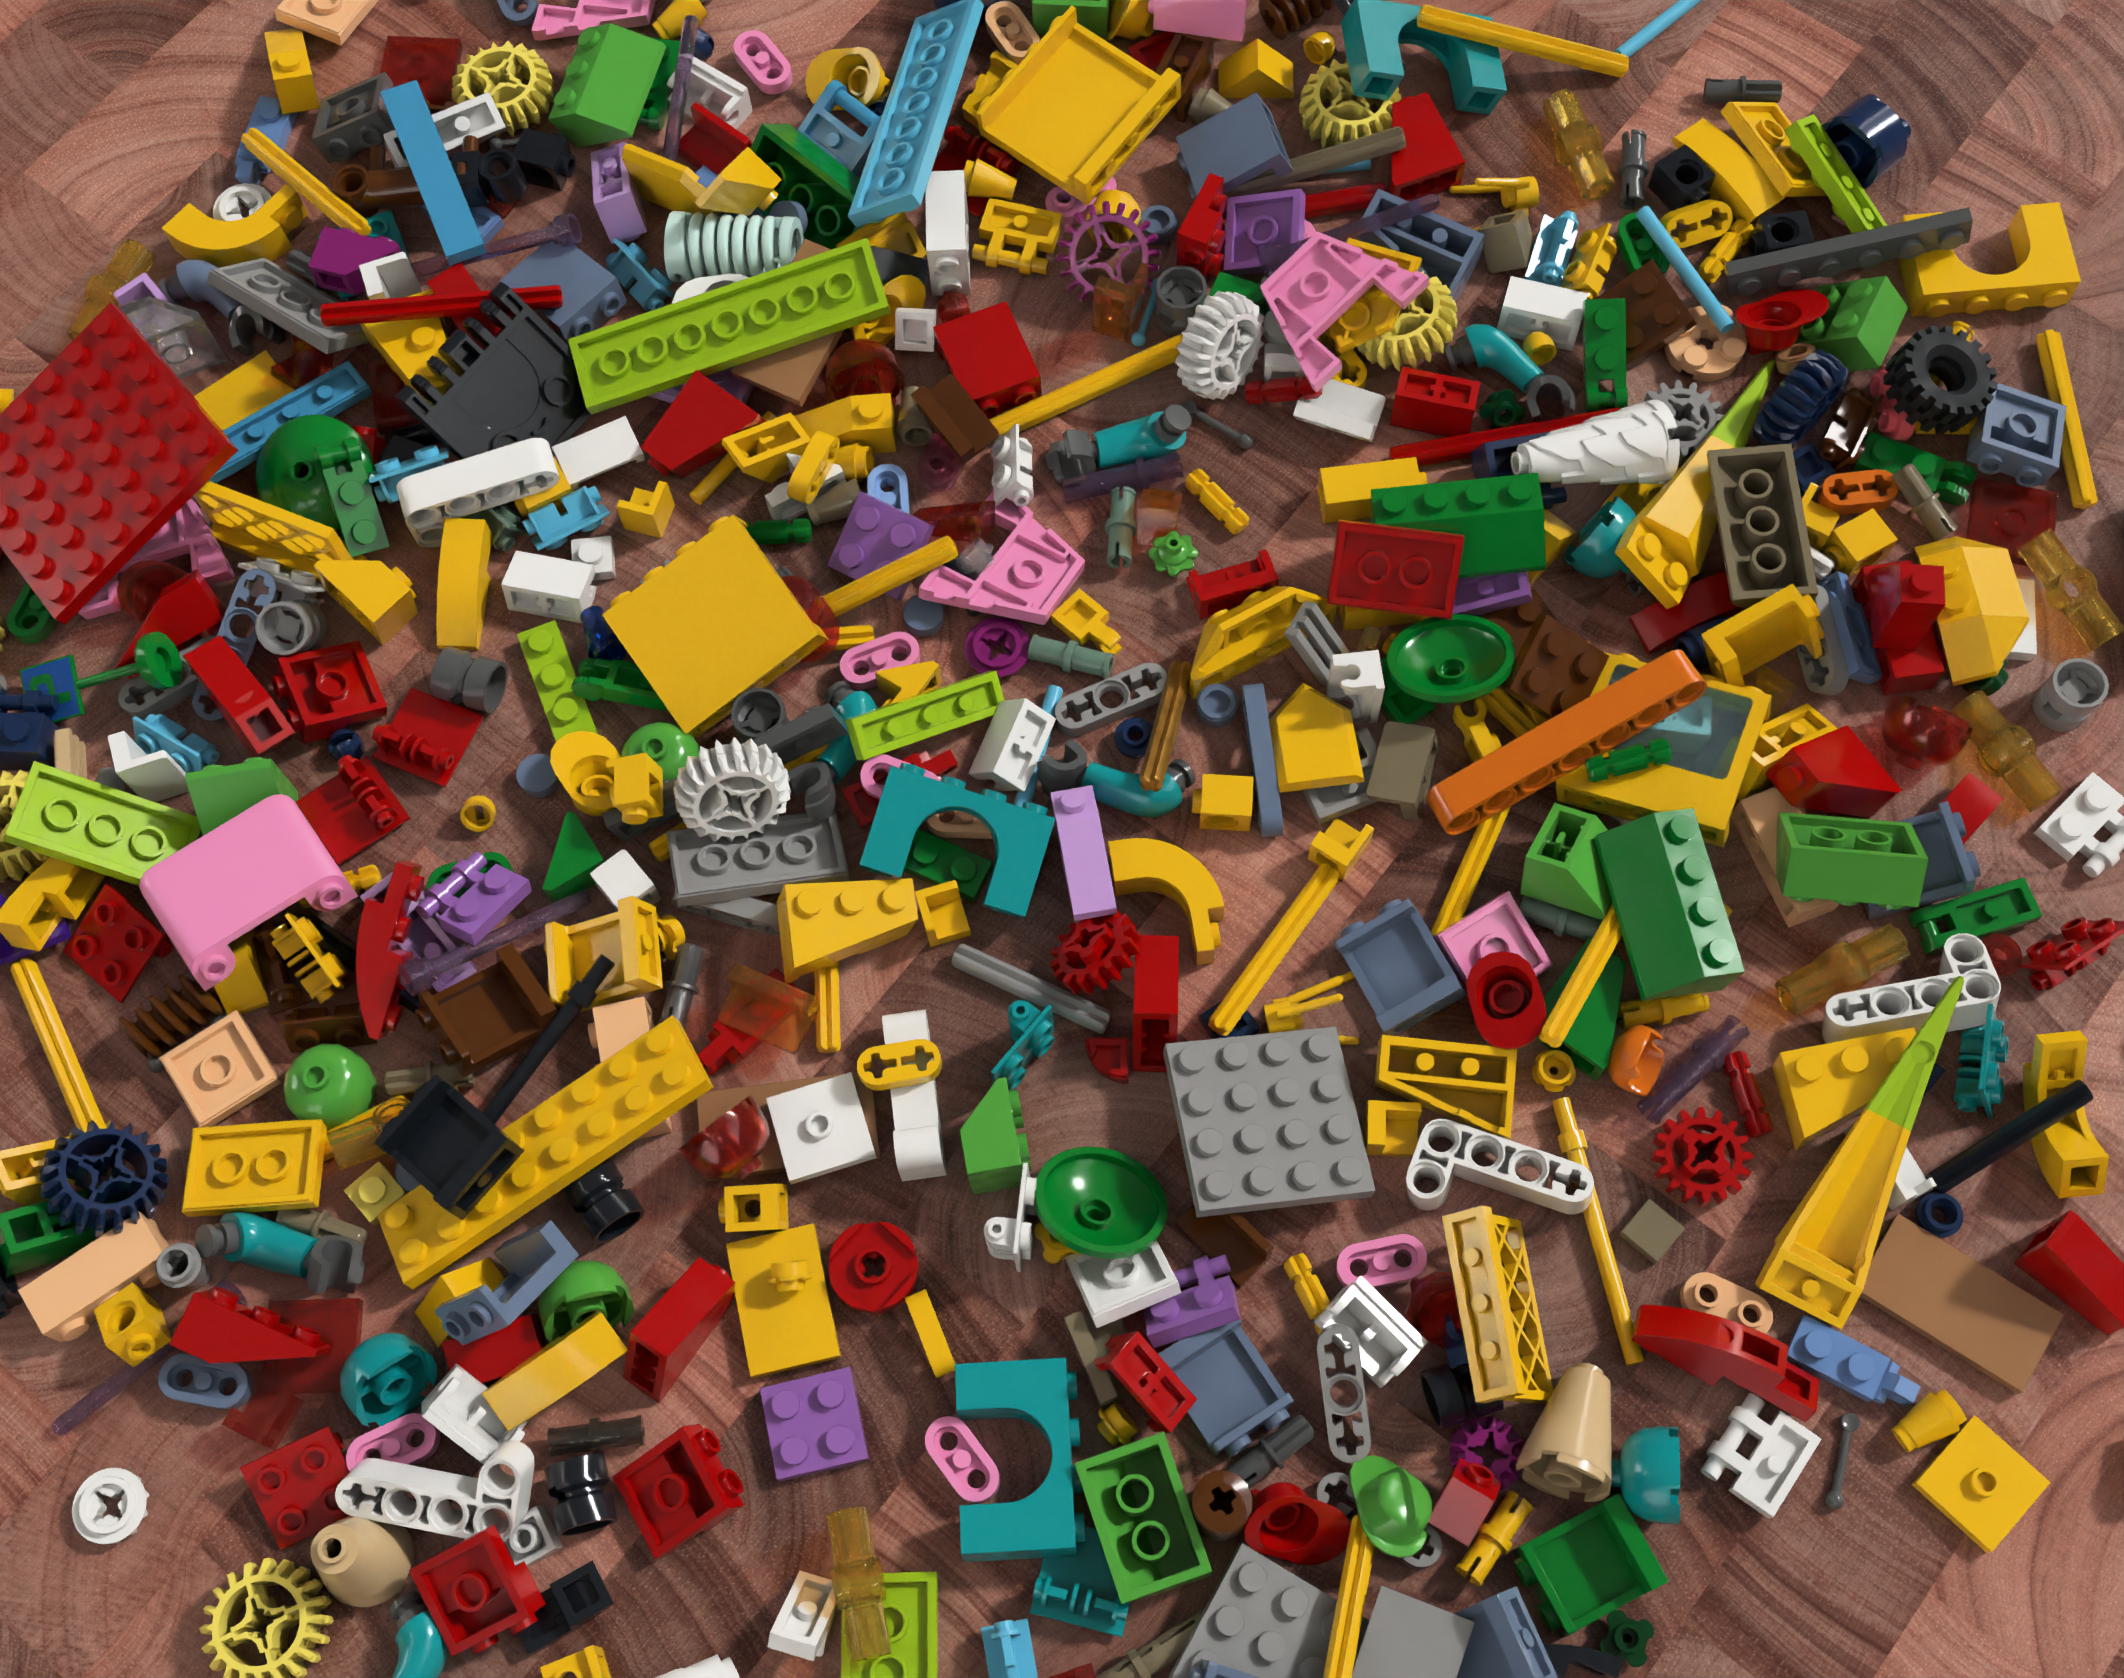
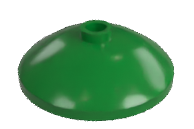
M305 415L289 420L269 436L259 454L256 466V485L259 497L263 502L331 527L337 532L339 529L315 458L314 447L327 444L328 447L341 445L343 439L355 437L361 450L362 461L368 479L370 472L375 471L370 450L362 437L353 428L335 418L324 415ZM347 460L334 463L337 475L350 472ZM303 465H307L309 469L308 474L301 478L299 474L300 468ZM374 482L370 483L372 491L374 488Z
M1452 614V619L1431 617L1407 627L1393 640L1387 653L1389 675L1401 690L1418 699L1439 704L1468 702L1490 693L1509 677L1515 661L1514 643L1503 628L1487 619L1464 614Z
M1102 1147L1072 1148L1049 1159L1037 1176V1186L1034 1193V1207L1037 1216L1046 1230L1055 1239L1074 1251L1096 1258H1126L1148 1249L1155 1243L1163 1231L1168 1213L1164 1190L1156 1177L1144 1165L1128 1155Z

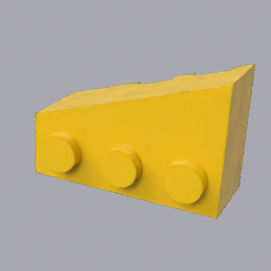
M426 290L407 297L432 295L431 290ZM443 317L360 324L370 344L383 356L392 371L396 372L405 385L413 388L418 394L420 393L410 384V379L415 374L425 377L441 394L449 387L448 384L433 374L427 366V361L432 355L442 360L458 376L460 375V372L454 369L438 352L441 345L449 338Z
M913 878L785 884L776 901L785 984L795 981L800 976L817 969L833 966L837 961L857 953L859 955L907 936L918 920Z
M1914 1027L1779 1053L1772 1065L1795 1151L1826 1132L1843 1125L1846 1121L1864 1111L1916 1035Z
M1382 1035L1378 1041L1374 1085L1411 1102L1422 1103V1107L1460 1124L1509 1140L1511 1139L1517 1049L1506 1050L1494 1046Z

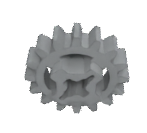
M1676 380L1673 389H1669L1663 382L1660 383L1657 393L1649 390L1644 401L1660 400L1670 409L1677 428L1667 429L1669 440L1679 439L1680 456L1678 464L1683 465L1686 457L1691 456L1725 415L1718 414L1722 405L1720 401L1712 403L1708 401L1711 394L1710 390L1700 394L1696 392L1697 383L1693 382L1689 389L1683 388L1680 380Z

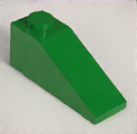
M80 1190L76 1192L81 1197L85 1199L87 1198V1193L85 1190ZM49 1200L0 1213V1260L6 1277L53 1263L84 1248L97 1239L93 1233L94 1228L86 1227L85 1231L78 1235L75 1232L77 1223L74 1221L61 1227L59 1223L61 1212L49 1214L47 1210ZM113 1200V1201H108V1202H106L105 1204L117 1203V1202H120V1201ZM110 1228L104 1229L103 1234L108 1232Z

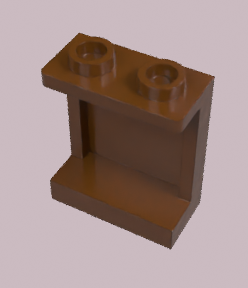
M512 943L496 950V964L433 996L427 988L418 992L419 1008L415 1010V1014L420 1025L426 1033L434 1032L440 1041L437 1043V1047L443 1060L449 1067L455 1064L463 1077L534 1041L556 1015L557 1008Z

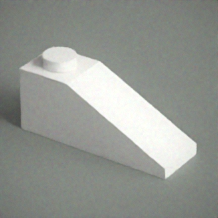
M490 92L431 115L449 160L452 159V153L462 152L463 138L465 136H475L479 141L478 144L506 129ZM393 130L383 134L385 147L395 168L409 166L396 131Z

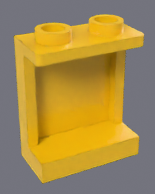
M1792 583L1702 633L1701 637L1712 676L1721 680L1722 683L1741 687L1745 686L1743 680L1745 674L1800 644L1806 646L1814 659L1822 656L1823 651L1820 640L1825 638V635L1816 620L1820 616V611L1809 594L1802 597Z
M630 896L618 900V911L571 926H564L555 921L545 924L546 939L544 941V951L547 956L548 966L546 988L550 1000L556 1007H562L569 997L566 994L576 979L578 981L583 979L601 954L614 962L615 965L596 989L597 997L588 1009L583 1007L580 1012L663 988L657 911L655 906Z

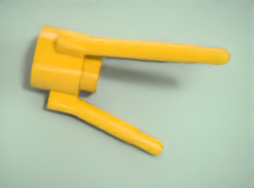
M1534 176L1520 178H1476L1475 185L1451 186L1449 188L1451 194L1501 192V201L1505 208L1510 207L1513 210L1512 212L1526 209L1527 217H1529L1528 208L1537 207L1539 203V187ZM1479 226V227H1477V228H1475V229H1473V230L1478 231L1481 226Z
M1352 971L1288 997L1272 1000L1273 1003L1263 1005L1268 1033L1296 1031V1029L1304 1028L1301 1013L1341 1002L1343 995L1338 993L1299 1004L1301 1001L1353 980L1355 976ZM1338 1035L1340 1045H1358L1360 1043L1358 1037Z

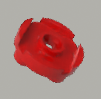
M879 1221V1223L871 1222L864 1224L863 1222L855 1224L846 1229L836 1239L830 1250L828 1270L831 1286L842 1302L856 1311L867 1312L871 1315L883 1314L885 1311L892 1310L905 1301V1297L910 1296L915 1288L920 1271L915 1247L908 1235L891 1223ZM879 1256L885 1260L882 1264L884 1273L879 1277L872 1275L870 1278L865 1277L863 1274L866 1271V1267L863 1261L868 1257L874 1261Z

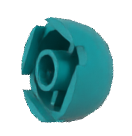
M1615 496L1613 502L1608 501L1579 532L1581 544L1577 548L1570 544L1563 555V560L1584 576L1595 579L1610 577L1619 570L1625 574L1628 573L1630 569L1614 551L1625 529L1637 514L1621 498Z
M394 1332L380 1333L359 1344L346 1359L340 1373L341 1395L351 1412L362 1425L369 1427L368 1423L376 1422L380 1427L402 1416L413 1413L421 1406V1402L425 1398L424 1396H419V1394L426 1388L428 1381L434 1386L437 1379V1364L430 1353L413 1338Z
M1656 1426L1642 1428L1632 1433L1623 1442L1620 1458H1612V1487L1621 1488L1622 1499L1629 1511L1644 1521L1680 1525L1681 1505L1678 1504V1495L1681 1489L1678 1427Z

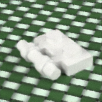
M2092 772L2034 834L2067 862L2080 851L2089 859L2083 865V871L2089 877L2096 878L2103 870H2110L2119 861V853L2124 849V816L2117 812L2124 804V797ZM2102 826L2113 834L2105 843L2099 842L2093 837Z
M1749 1393L1743 1404L1735 1406L1728 1416V1420L1731 1423L1720 1440H1713L1706 1451L1709 1457L1700 1471L1713 1481L1719 1479L1725 1468L1736 1473L1737 1477L1728 1491L1770 1519L1775 1516L1820 1443L1821 1438L1782 1411L1776 1413L1771 1423L1767 1424L1758 1417L1765 1402L1758 1396ZM1747 1433L1759 1440L1748 1459L1736 1452Z

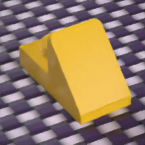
M934 661L884 669L875 673L879 690L892 697L883 706L937 689L942 683L940 666Z

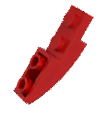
M407 860L395 863L384 899L377 896L366 898L359 924L356 945L357 993L368 1036L376 1040L387 1036L389 1031L394 1032L402 1015V1007L397 1006L402 989L408 990L415 973V965L410 964L413 953L397 948L398 942L402 944L405 942L411 927V919L406 917L411 901L417 902L424 885V877L419 876L422 865Z
M1642 1304L1638 1308L1631 1341L1639 1344L1647 1351L1662 1357L1683 1369L1689 1375L1695 1376L1711 1386H1714L1724 1376L1738 1386L1753 1392L1774 1404L1780 1410L1788 1412L1804 1422H1807L1815 1414L1820 1380L1787 1362L1788 1345L1753 1328L1712 1314L1661 1305Z

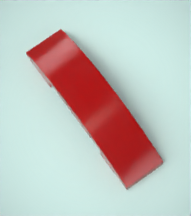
M1725 570L1688 585L1678 605L1666 609L1659 601H1656L1631 616L1629 621L1647 654L1676 644V639L1682 637L1686 630L1719 617H1729L1745 609L1731 604Z

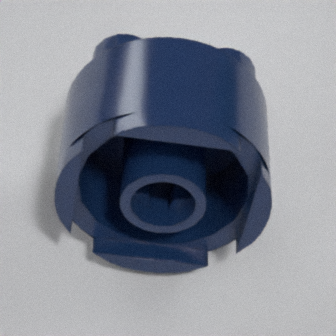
M1872 94L1853 101L1822 125L1863 189L1869 187L1903 159L1907 150V139L1911 135V128L1908 122L1899 118L1888 105Z

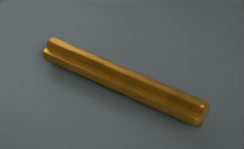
M1177 660L1173 661L1168 670L1139 776L1141 781L1140 787L1145 791L1152 790L1157 792L1163 787L1189 689L1192 666L1187 661L1182 663Z

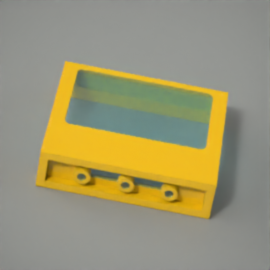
M1604 652L1610 657L1590 696L1648 663L1641 662L1629 654L1619 653L1614 655ZM1701 675L1707 683V689L1699 699L1602 754L1603 758L1608 757V752L1639 743L1647 746L1649 745L1648 741L1663 737L1667 739L1672 753L1669 762L1656 766L1651 762L1648 763L1649 768L1614 777L1613 773L1608 774V779L1598 782L1590 781L1584 764L1556 780L1557 801L1627 821H1633L1655 812L1693 808L1704 842L1724 848L1729 834L1730 817L1763 722H1768L1770 716L1772 695L1765 694L1762 690L1753 686L1738 687L1722 683L1721 680L1711 675Z

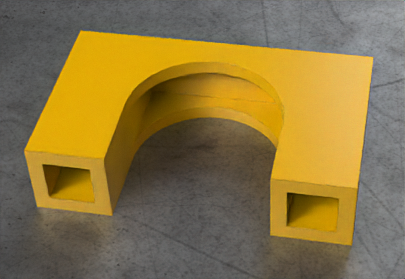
M2060 202L2020 205L2008 227L2017 263V269L2012 272L2000 275L1977 272L1962 263L1953 249L1929 251L1911 259L1898 258L1911 316L1935 318L1952 313L1966 312L1968 314H1978L1987 310L2006 309L2008 311H2016L2024 307L2045 306L2053 308L2067 304L2079 286L2081 279ZM1943 212L1904 215L1901 222L1937 215Z
M1416 457L1320 468L1317 491L1323 523L1338 522V519H1370L1371 489L1428 484L1426 473L1419 472ZM1338 605L1343 631L1414 623L1420 619L1431 618L1429 616Z

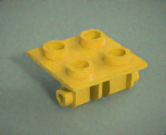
M289 913L284 915L292 928L288 929L285 924H282L270 933L274 939L271 944L277 949L284 960H287L303 948H308L287 963L289 968L311 954L314 956L315 960L294 974L296 978H299L316 966H321L300 981L309 993L310 998H317L320 1004L335 995V992L332 990L334 985L336 988H348V985L343 980L344 977L349 975L348 971L334 953L328 952L325 954L318 943L323 940V937L309 918L306 919L304 916L299 919V917Z

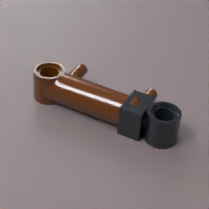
M472 135L465 136L463 138L462 152L452 153L451 164L469 208L490 206V194L500 203H512L520 199L526 192L527 182L513 153L507 149L497 148L481 156L478 150V139ZM378 145L370 149L369 171L360 165L350 164L340 168L334 174L332 188L336 195L364 218L373 216L379 209L425 204L410 166L385 169L386 150Z

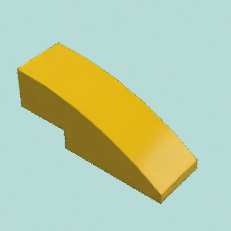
M1704 118L1671 140L1677 149L1686 145L1716 175L1709 192L1711 194L1710 197L1717 201L1722 198L1731 207L1732 213L1737 220L1744 219L1747 223H1752L1785 198L1782 197L1760 165L1737 142Z
M445 518L437 585L436 635L437 647L439 649L449 646L460 650L479 651L491 580L487 567L493 534L485 519Z
M52 857L48 858L25 879L0 908V933L12 947L41 951L62 918L77 920L105 875Z
M598 1309L562 1337L558 1336L481 1394L509 1432L578 1387L628 1351V1349Z

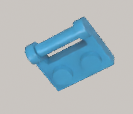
M833 80L826 86L797 131L854 175L858 176L866 164L882 115H876L847 92L845 85L838 80ZM834 106H841L868 127L863 137L830 113Z

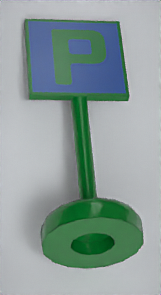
M157 631L145 634L137 641L134 650L135 663L78 680L74 656L66 655L20 669L19 673L23 693L27 690H40L46 695H58V711H44V714L55 724L85 715L81 689L138 672L151 687L159 690L175 687L181 681L183 673L182 661L173 641L166 634Z

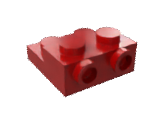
M1209 173L1177 232L1176 266H1190L1198 270L1205 277L1206 284L1211 276L1216 277L1221 270L1224 255L1220 253L1226 235L1224 231L1226 220L1222 218L1227 203V196L1223 195L1224 178Z
M359 640L278 658L277 675L272 676L273 690L278 700L286 698L290 708L285 710L286 720L295 733L300 732L304 743L328 738L336 730L344 729L348 724L386 716L387 704Z
M701 1424L682 1426L612 1477L655 1559L666 1557L698 1533L710 1530L744 1506L739 1497V1494L743 1492L740 1478L731 1469H724L717 1456V1453L721 1451L719 1439L710 1429H703Z
M494 1524L428 1558L409 1570L451 1656L468 1648L475 1655L499 1641L497 1633L509 1628L512 1635L522 1631L538 1620L535 1612L546 1604L527 1565L523 1561L515 1566Z

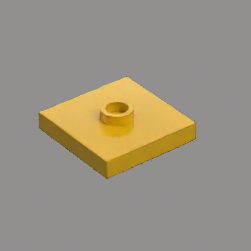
M1973 1415L1967 1419L1960 1427V1431L1953 1435L1911 1485L1986 1553L1993 1552L2051 1482L1977 1416Z

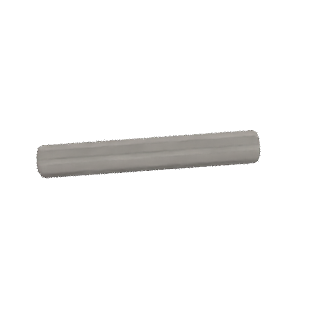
M959 944L952 956V965L959 970L1042 1008H1046L1049 1004L1052 1007L1053 1013L1099 1034L1104 1033L1108 1028L1112 1013L1102 1006L966 944Z

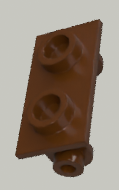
M1851 388L1848 392L1843 393L1832 417L1843 423L1844 426L1832 420L1818 444L1820 457L1828 461H1835L1832 466L1835 471H1838L1847 463L1850 465L1854 464L1863 453L1866 444L1862 440L1865 434L1873 429L1880 418L1881 413L1877 409L1884 395L1879 394L1870 401L1864 397V392L1858 388Z
M265 921L258 926L259 931L255 937H252L271 1014L275 1015L315 1000L310 998L309 993L300 982L308 976V973L299 978H296L294 975L305 967L304 960L291 968L287 966V963L302 953V951L300 950L287 960H284L277 949L271 944L274 939L270 933L278 926L275 921ZM291 924L287 925L288 929L292 928Z
M360 1003L335 1006L334 1016H329L327 1007L294 1009L292 1014H286L285 1021H281L278 1024L291 1053L304 1052L306 1049L320 1044H340L344 1047L377 1044L378 1041L368 1036L362 1018Z

